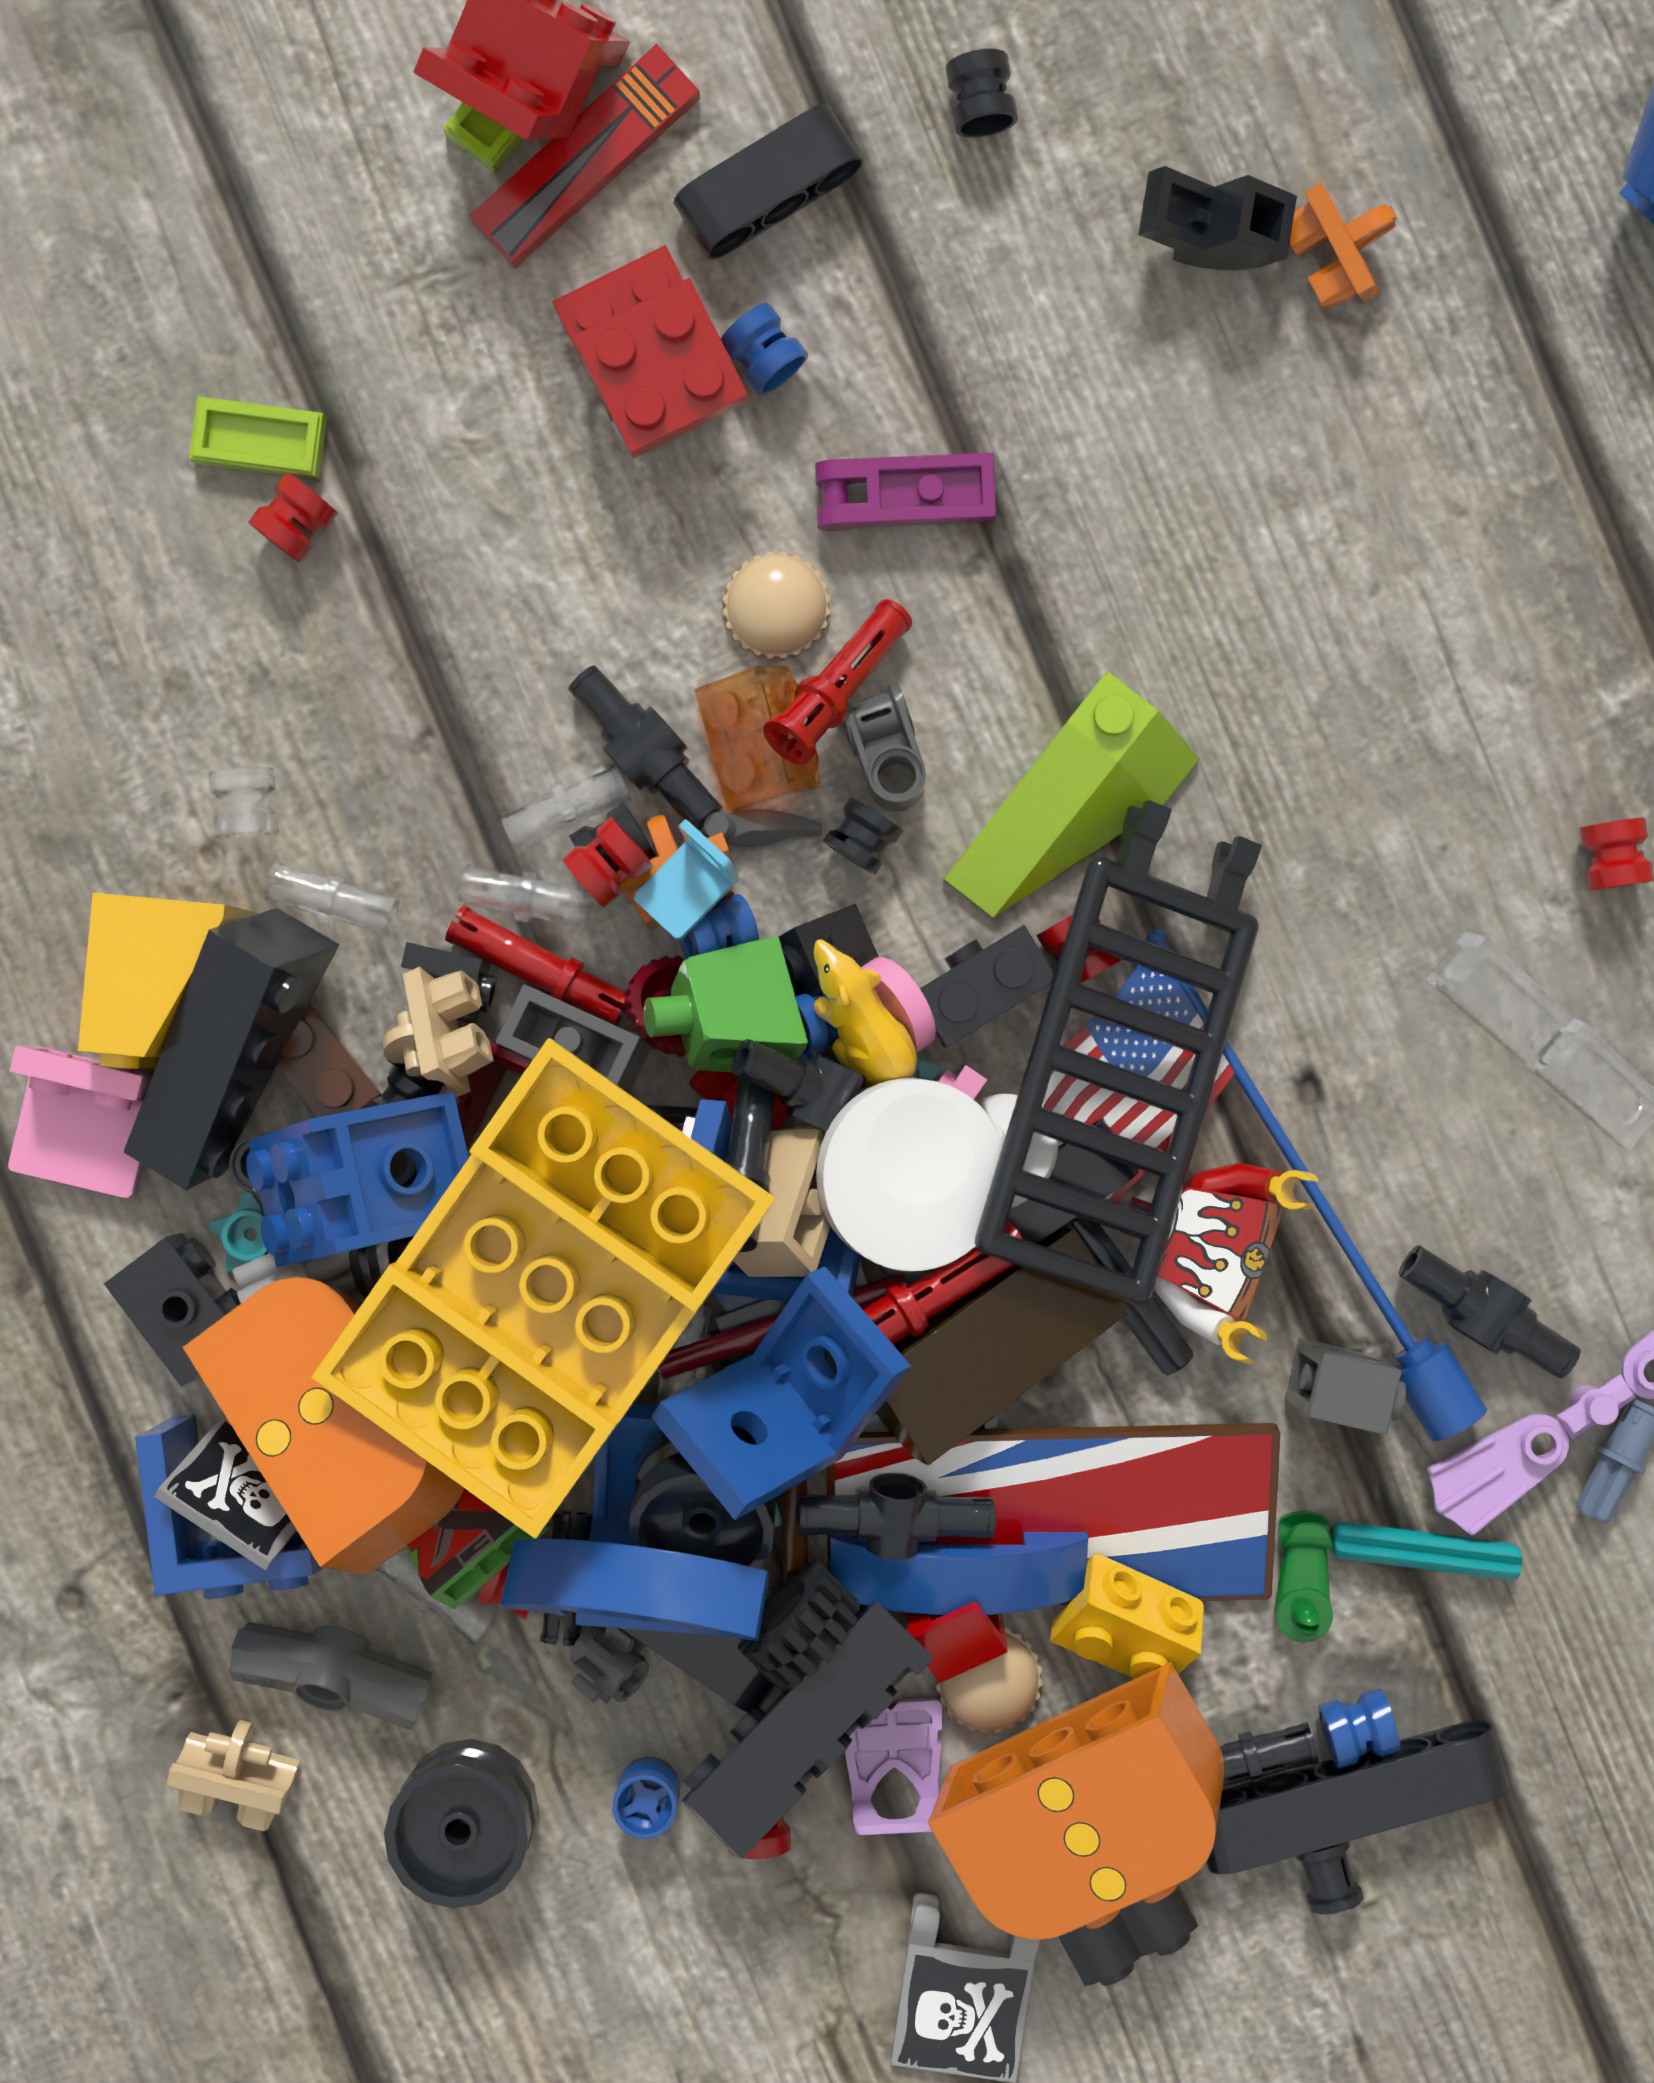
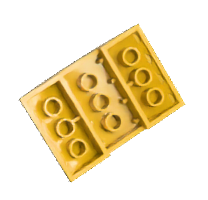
M548 1038L474 1143L469 1151L472 1153L399 1259L388 1266L311 1376L315 1381L535 1539L645 1388L776 1199L551 1038Z

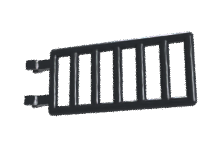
M1151 800L1145 801L1142 809L1136 806L1128 807L1123 825L1124 839L1117 862L1105 857H1095L1087 865L974 1241L976 1248L983 1254L1139 1306L1149 1302L1152 1297L1259 930L1257 918L1239 910L1238 907L1246 880L1256 865L1262 847L1261 844L1241 836L1235 837L1232 844L1224 841L1218 842L1212 861L1213 876L1206 897L1148 874L1154 851L1166 829L1172 811L1171 808ZM1108 887L1230 933L1221 968H1215L1097 923ZM1089 948H1094L1213 993L1203 1029L1079 984ZM1071 1008L1194 1053L1195 1057L1185 1091L1061 1046ZM1052 1071L1060 1072L1176 1114L1177 1118L1167 1152L1042 1108ZM1034 1132L1159 1176L1149 1213L1023 1170ZM1015 1195L1141 1238L1131 1275L1129 1276L1004 1233Z

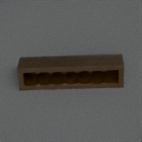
M1059 1228L1036 1243L1097 1264L1075 1228ZM1014 1264L979 1286L973 1292L968 1293L927 1319L929 1326L925 1328V1333L917 1338L909 1334L894 1344V1347L911 1367L876 1414L896 1440L912 1456L929 1466L1116 1324L1128 1312L1119 1299Z

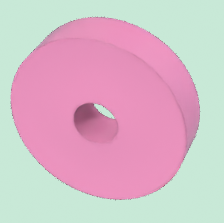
M876 957L862 966V969L873 970L881 976L880 984L875 986L874 989L877 991L883 1006L908 1031L916 1054L932 1044L936 1036L934 1017L925 996L909 974L898 964L884 957Z

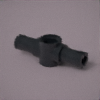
M596 665L585 669L573 680L568 690L603 729L601 738L607 743L603 747L604 751L640 791L646 787L652 794L659 792L684 820H688L698 831L704 827V821L709 814L722 810L721 804L687 767L689 758L683 753L688 749L687 746L651 706L645 710L639 703L631 704Z
M746 1039L741 1043L731 1065V1072L734 1075L779 1095L781 1104L788 1107L786 1110L787 1114L824 1131L828 1130L834 1118L849 1101L870 1088L868 1085L863 1084L866 1079L865 1076L824 1057L812 1053L810 1059L805 1056L793 1059L750 1039Z
M1420 1245L1415 1246L1403 1260L1398 1275L1441 1303L1444 1314L1451 1317L1447 1324L1469 1339L1497 1355L1500 1350L1507 1354H1512L1516 1351L1537 1366L1561 1379L1566 1377L1575 1367L1581 1353L1580 1348L1538 1321L1537 1313L1528 1307L1532 1300L1511 1285L1484 1270H1480L1478 1274L1472 1270L1463 1273Z
M883 1473L877 1475L870 1480L869 1489H856L855 1495L797 1494V1535L854 1536L856 1542H864V1546L869 1552L886 1559L899 1560L914 1557L921 1551L922 1543H934L937 1537L993 1538L995 1533L996 1509L992 1497L937 1496L935 1490H927V1486L922 1480L904 1473Z

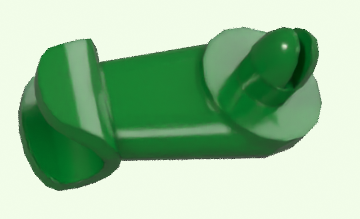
M1296 1511L1283 1515L1278 1521L1279 1544L1284 1550L1274 1613L1276 1623L1283 1635L1292 1641L1305 1643L1315 1641L1324 1636L1331 1627L1333 1610L1330 1604L1327 1550H1333L1334 1544L1330 1536V1524L1326 1517L1315 1512Z

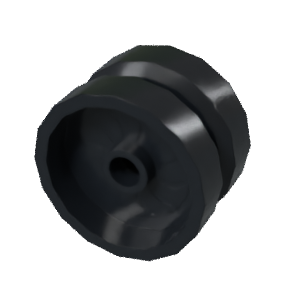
M731 1426L734 1434L740 1440L748 1444L757 1445L755 1439L748 1431L740 1427ZM659 1430L650 1437L639 1455L635 1491L630 1509L628 1538L632 1546L686 1553L760 1569L773 1548L777 1496L734 1520L663 1431Z
M475 1739L444 1743L420 1759L392 1802L384 1830L388 1862L404 1887L425 1902L449 1908L479 1905L505 1890L522 1866L526 1851L533 1837L539 1812L535 1784L521 1761L499 1745ZM456 1819L464 1820L468 1823V1825L462 1824Z

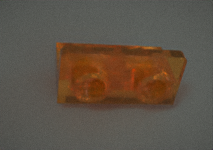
M754 666L695 688L727 811L743 810L790 793L807 792L821 786L817 771L819 767L817 750L808 764H794L777 754L768 744L763 734V726L771 716L781 715L795 699L794 691L798 683L792 677L788 666ZM788 734V738H789V739H792L793 736H791L790 734Z

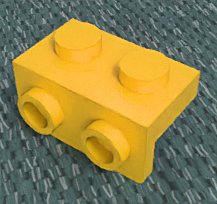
M1095 1553L1087 1561L1084 1589L1052 1620L1050 1642L1073 1651L1084 1659L1095 1661L1127 1675L1132 1679L1140 1677L1169 1662L1172 1663L1179 1674L1201 1654L1204 1605L1196 1597Z

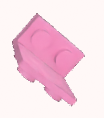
M15 1046L9 1071L27 1075L29 1079L8 1168L13 1172L122 1198L133 1197L136 1192L142 1163L123 1151L153 1073L138 1069L99 1066V1060L41 1046Z

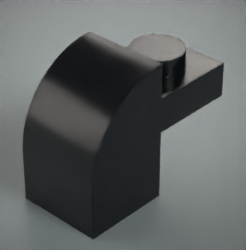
M1162 166L1148 172L1138 235L1174 249L1172 260L1186 265L1215 270H1247L1262 267L1287 259L1297 195L1250 175L1218 186H1212L1167 166Z

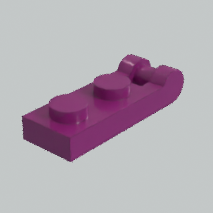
M993 453L832 459L815 464L816 485L822 487L823 506L817 508V528L819 530L844 531L860 527L995 522L996 502ZM855 483H866L867 503H848L847 486Z

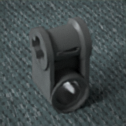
M895 682L889 684L887 692L853 704L848 702V715L842 723L852 752L858 758L869 793L874 802L885 810L898 812L911 808L922 797L926 772L925 764L915 739V730L906 700L899 683ZM895 764L903 765L911 770L915 782L904 793H890L882 788L878 780L879 774L884 768Z

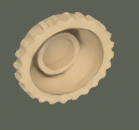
M768 552L763 557L756 555L751 562H744L741 565V570L735 571L731 577L732 581L727 583L725 587L727 594L722 599V604L725 606L722 616L727 621L725 627L728 631H731L732 640L739 642L742 650L751 651L754 657L764 656L769 661L773 658L785 660L787 656L797 657L800 651L809 650L812 646L811 643L818 641L821 637L820 631L826 628V617L831 612L830 608H828L830 595L826 593L827 584L821 581L820 572L814 571L811 568L810 562H802L799 556L793 555L791 557L786 552H780L778 555Z
M1006 1626L1005 1633L1008 1653L942 1683H939L937 1680L935 1684V1690L940 1693L938 1699L942 1702V1705L946 1706L945 1711L947 1714L954 1716L959 1725H967L971 1731L980 1729L982 1733H988L990 1730L999 1733L1005 1727L1011 1729L1017 1721L1022 1722L1026 1719L1025 1715L1027 1712L1034 1710V1702L1040 1698L1039 1688L1043 1685V1680L1040 1678L1042 1667L1037 1663L1038 1655L1031 1651L1032 1646L1028 1641H1023L1021 1639L1022 1636L1018 1632L1012 1633Z

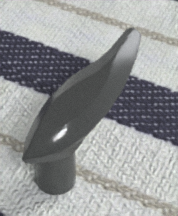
M746 809L726 814L719 812L709 814L704 821V829L701 833L708 838L722 832L727 845L755 847L767 846L791 837L821 836V824L786 812L767 809Z

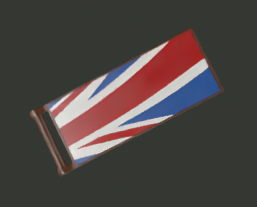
M1275 1423L976 1429L929 1466L912 1456L890 1431L861 1432L843 1458L826 1468L827 1495H855L856 1489H869L870 1480L877 1475L883 1473H904L922 1480L927 1486V1490H935L937 1496L993 1498L996 1509V1526L993 1538L947 1536L937 1537L934 1543H922V1545H1022L1023 1532H1087V1561L1095 1553L1101 1554L1201 1601L1266 1600L1272 1595L1281 1435ZM807 1479L782 1493L783 1583L786 1582L788 1573L794 1569L799 1572L802 1566L808 1563V1535H797L796 1530L797 1494H807ZM827 1535V1570L829 1571L830 1535ZM1071 1601L1060 1603L1057 1605L1069 1604ZM860 1604V1609L867 1607L866 1605Z

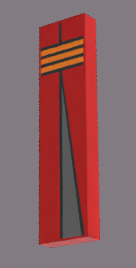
M655 44L578 115L569 137L552 139L470 214L473 224L514 268H517L700 100L699 89L667 54Z

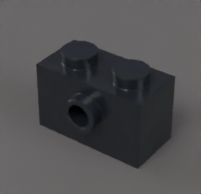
M1022 925L985 949L975 939L944 958L950 970L924 985L920 990L932 1011L936 1026V1036L942 1046L948 1048L1052 984L1054 972L1026 926Z
M178 1233L163 1238L110 1278L104 1285L182 1387L201 1377L183 1347L241 1303L237 1291L233 1288H229L226 1291L211 1271L216 1267V1264L205 1246L194 1237L187 1239L183 1233Z

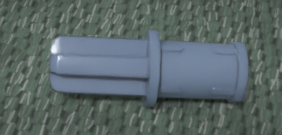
M1637 1399L1626 1404L1605 1446L1598 1445L1596 1451L1601 1453V1456L1576 1502V1508L1584 1515L1603 1524L1611 1522L1636 1472L1644 1474L1646 1469L1641 1467L1654 1440L1653 1407Z

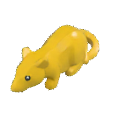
M817 940L814 945V960L817 965L820 987L830 1001L826 997H819L814 1003V1010L820 1018L838 1030L839 1038L834 1041L832 1046L838 1060L844 1067L865 1076L866 1079L863 1084L869 1087L889 1080L915 1078L913 1074L917 1066V1054L912 1039L904 1025L897 1021L883 1006L877 991L874 989L875 986L880 984L881 976L873 970L862 969L853 958L838 951L824 940Z

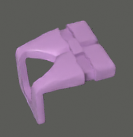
M937 1697L899 1698L894 1701L892 1706L889 1705L876 1720L873 1719L863 1729L857 1727L850 1735L853 1740L845 1751V1757L851 1784L853 1828L856 1834L876 1835L932 1832L928 1821L939 1795L942 1748L941 1739L938 1738V1730H942V1702ZM892 1768L902 1772L913 1783L920 1795L916 1812L910 1817L903 1819L880 1817L871 1802V1796L877 1784Z

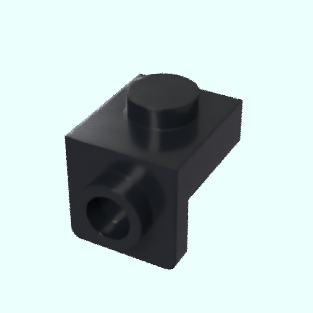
M856 903L796 926L778 936L795 996L809 994L821 988L817 965L814 960V945L819 939L824 940L838 951L853 958L860 967L879 957Z

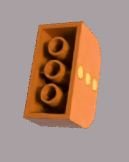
M301 1277L282 1279L257 1291L186 1344L183 1349L319 1566L368 1575L444 1518L459 1501L464 1487L311 1378L363 1302L314 1279Z
M1169 1662L951 1765L929 1818L928 1825L978 1910L999 1929L1011 1935L1032 1940L1055 1938L1084 1925L1088 1929H1095L1113 1920L1121 1909L1138 1901L1144 1900L1145 1903H1155L1164 1899L1177 1888L1179 1883L1192 1877L1206 1863L1213 1849L1225 1773L1223 1755L1217 1740L1172 1663Z

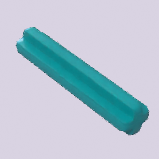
M1341 1521L1335 1523L1331 1539L1334 1549L1331 1551L1340 1559L1511 1581L1518 1579L1521 1573L1522 1551L1513 1543Z

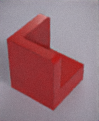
M971 1602L945 1615L906 1612L908 1632L934 1657L927 1667L939 1683L1008 1653L1003 1614L986 1615L977 1602Z

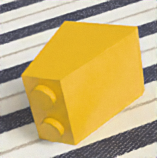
M92 893L78 1051L100 1053L99 1066L155 1069L208 930L253 916L255 912L223 904Z

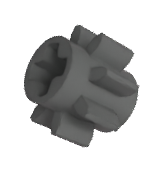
M591 1626L578 1638L571 1650L570 1661L573 1663L572 1667L579 1672L571 1684L593 1703L598 1698L605 1704L611 1698L617 1702L625 1701L639 1689L648 1674L649 1664L645 1661L646 1658L640 1654L646 1645L621 1628Z

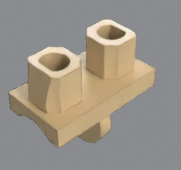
M421 967L404 973L403 979L409 1011L399 1013L396 1016L398 1027L388 1031L382 1037L383 1055L387 1060L394 1063L405 1064L406 1074L409 1076L422 1075L426 1079L445 1083L447 1092L454 1091L455 1098L471 1092L467 1075L493 1062L490 1041L486 1037L485 1032L474 1023L458 1029L457 1018L477 1011L482 1006L477 983L462 970L436 979Z
M239 1720L232 1737L210 1732L208 1736L190 1732L178 1760L169 1769L166 1786L178 1789V1807L181 1811L201 1816L206 1813H212L218 1799L239 1804L236 1819L242 1826L265 1831L269 1828L275 1814H280L298 1776L301 1760L272 1753V1747L253 1743L254 1723Z

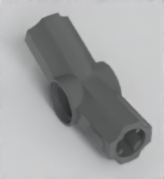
M248 1622L243 1629L239 1628L231 1647L232 1656L229 1672L233 1681L293 1692L302 1702L325 1711L338 1712L351 1708L411 1730L417 1720L431 1684V1672L371 1651L366 1639L349 1629L339 1626H319L315 1629L314 1634Z

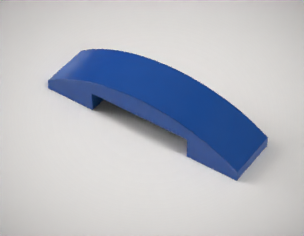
M1023 1532L1022 1545H922L921 1551L916 1556L899 1560L886 1559L872 1554L866 1549L864 1542H856L854 1536L830 1535L829 1572L858 1599L857 1603L866 1606L878 1601L887 1610L945 1615L971 1602H977L986 1615L1028 1611L1071 1601L1084 1589L1088 1535L1087 1532Z
M518 1539L514 1540L500 1605L504 1608L567 1616V1611L680 1625L687 1626L693 1633L758 1641L770 1574L765 1570L741 1564L655 1548L583 1540Z

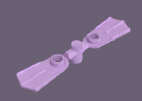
M1654 1329L1627 1351L1622 1361V1375L1616 1376L1600 1388L1590 1385L1576 1388L1569 1399L1570 1407L1557 1415L1559 1421L1546 1414L1525 1416L1429 1466L1427 1472L1433 1490L1435 1511L1454 1521L1468 1534L1475 1535L1565 1460L1569 1450L1568 1434L1573 1440L1596 1424L1608 1425L1613 1423L1618 1417L1619 1409L1636 1398L1634 1394L1642 1398L1654 1399V1382H1648L1644 1376L1646 1364L1654 1359ZM1547 1433L1551 1439L1550 1449L1543 1455H1535L1531 1449L1533 1438L1537 1434Z

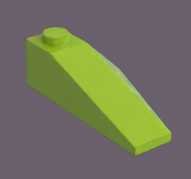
M1107 670L943 880L993 919L1121 835L1128 807L1136 806L1142 809L1143 803L1148 800L1163 805L1200 758L1155 707Z

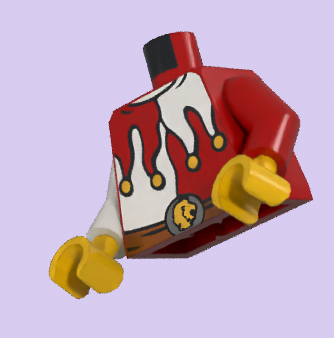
M1233 1163L1196 1172L1189 1179L1187 1186L1184 1185L1154 1286L1155 1292L1181 1325L1216 1345L1222 1344L1225 1353L1241 1363L1247 1365L1255 1363L1254 1360L1242 1355L1239 1350V1343L1243 1336L1251 1333L1267 1342L1266 1333L1262 1329L1245 1322L1284 1208L1310 1210L1314 1207V1204L1298 1202L1293 1194L1294 1185L1298 1180L1318 1182L1316 1175L1310 1172L1292 1170L1282 1174L1276 1169ZM1132 1197L1128 1207L1149 1213L1151 1203ZM1234 1318L1239 1319V1320H1242V1321H1240V1322H1235Z

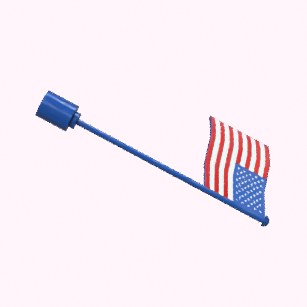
M1154 929L1147 934L1145 941L1171 950L1164 940L1169 935L1166 931ZM1139 965L1115 995L1116 998L1199 1029H1203L1208 1012L1194 986ZM1096 1017L1087 1022L1063 1045L1066 1048L1184 1091L1195 1057L1194 1053ZM1226 1040L1206 1111L1234 1075L1293 1170L1309 1172ZM1054 1070L1052 1071L1042 1108L1087 1124H1092L1104 1118L1113 1133L1167 1152L1177 1118L1176 1114ZM1139 1170V1173L1133 1179L1105 1199L1120 1203L1133 1184L1146 1172ZM1299 1180L1404 1347L1395 1356L1399 1364L1396 1368L1402 1370L1399 1381L1405 1382V1399L1431 1441L1437 1442L1447 1439L1476 1423L1486 1414L1487 1407L1447 1343L1441 1342L1432 1345L1428 1338L1414 1341L1316 1182Z

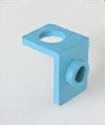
M686 819L678 826L685 843L634 895L636 903L676 940L683 939L739 881L732 861Z

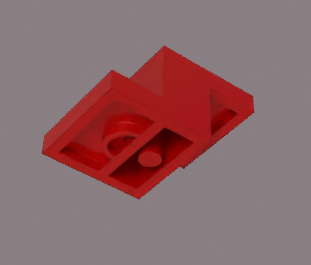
M467 0L448 47H423L413 73L525 140L567 138L573 129L600 66H620L630 41L613 31L617 23L615 19L585 3H582L581 7L578 8L561 0Z
M666 245L552 301L610 421L614 420L633 459L749 402L748 393L690 277L683 280Z

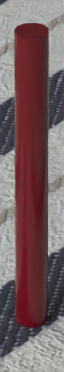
M904 1274L888 1276L856 1287L853 1299L863 1310L884 1297L885 1288L892 1283L899 1284L902 1282L905 1286H908ZM780 1313L672 1349L659 1366L663 1379L665 1380L757 1349Z

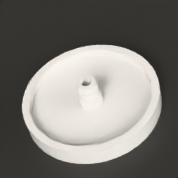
M901 1078L879 1083L866 1089L849 1101L837 1114L828 1128L820 1147L816 1179L818 1196L826 1219L834 1232L849 1248L864 1258L887 1268L902 1271H924L947 1265L959 1259L975 1247V1234L1003 1145L998 1130L984 1109L976 1101L960 1090L943 1083L918 1078Z

